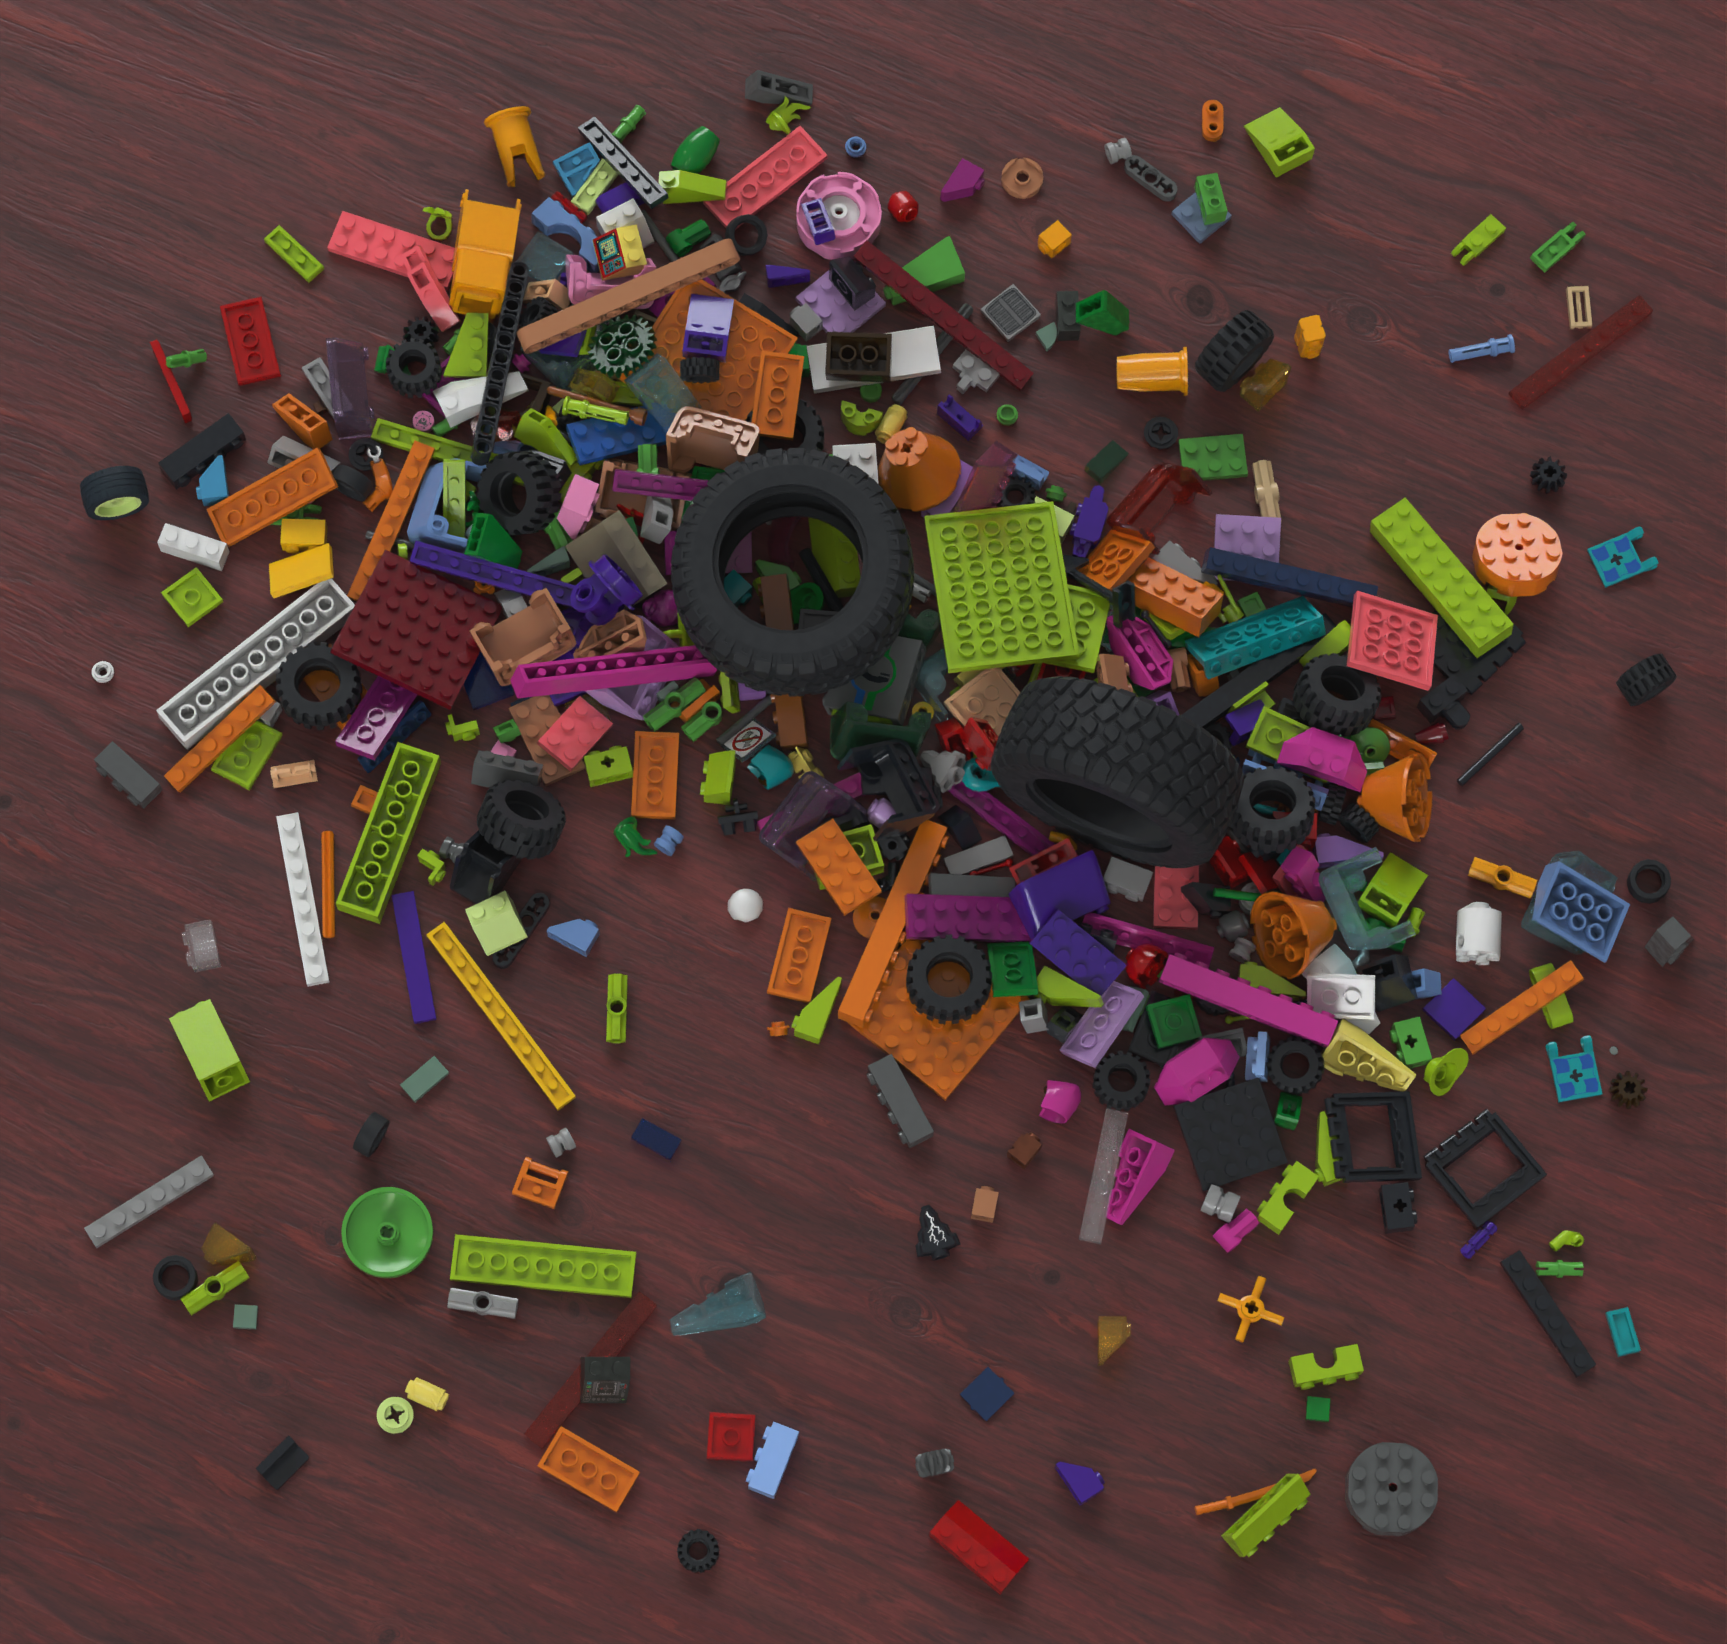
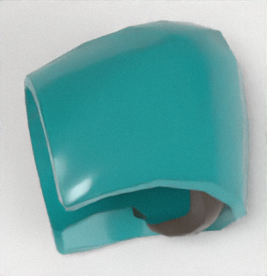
M769 744L747 766L750 772L758 778L760 784L767 790L785 782L794 773L791 759Z

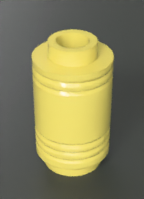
M893 404L888 408L875 431L879 442L885 444L889 438L902 429L907 420L905 408L897 404Z
M418 1377L414 1381L410 1380L405 1390L408 1393V1399L435 1411H442L449 1398V1394L446 1393L445 1389L421 1380Z

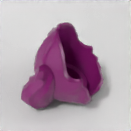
M667 589L654 592L649 599L644 601L642 612L648 621L652 620L656 625L662 627L673 626L678 623V611L673 590Z

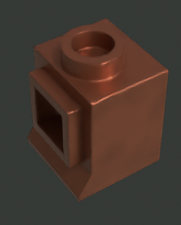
M1032 1132L1026 1133L1025 1136L1021 1134L1013 1144L1012 1149L1007 1151V1157L1022 1169H1025L1040 1151L1042 1146L1041 1140Z

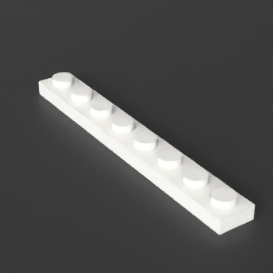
M299 813L276 816L306 983L308 987L329 983Z

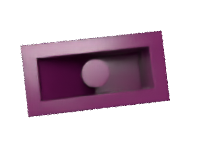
M962 158L941 190L940 200L946 202L973 196L975 191L980 190L984 185V170Z

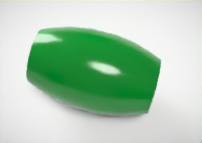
M704 126L699 127L691 132L679 145L673 156L671 168L673 170L699 174L714 157L720 139Z

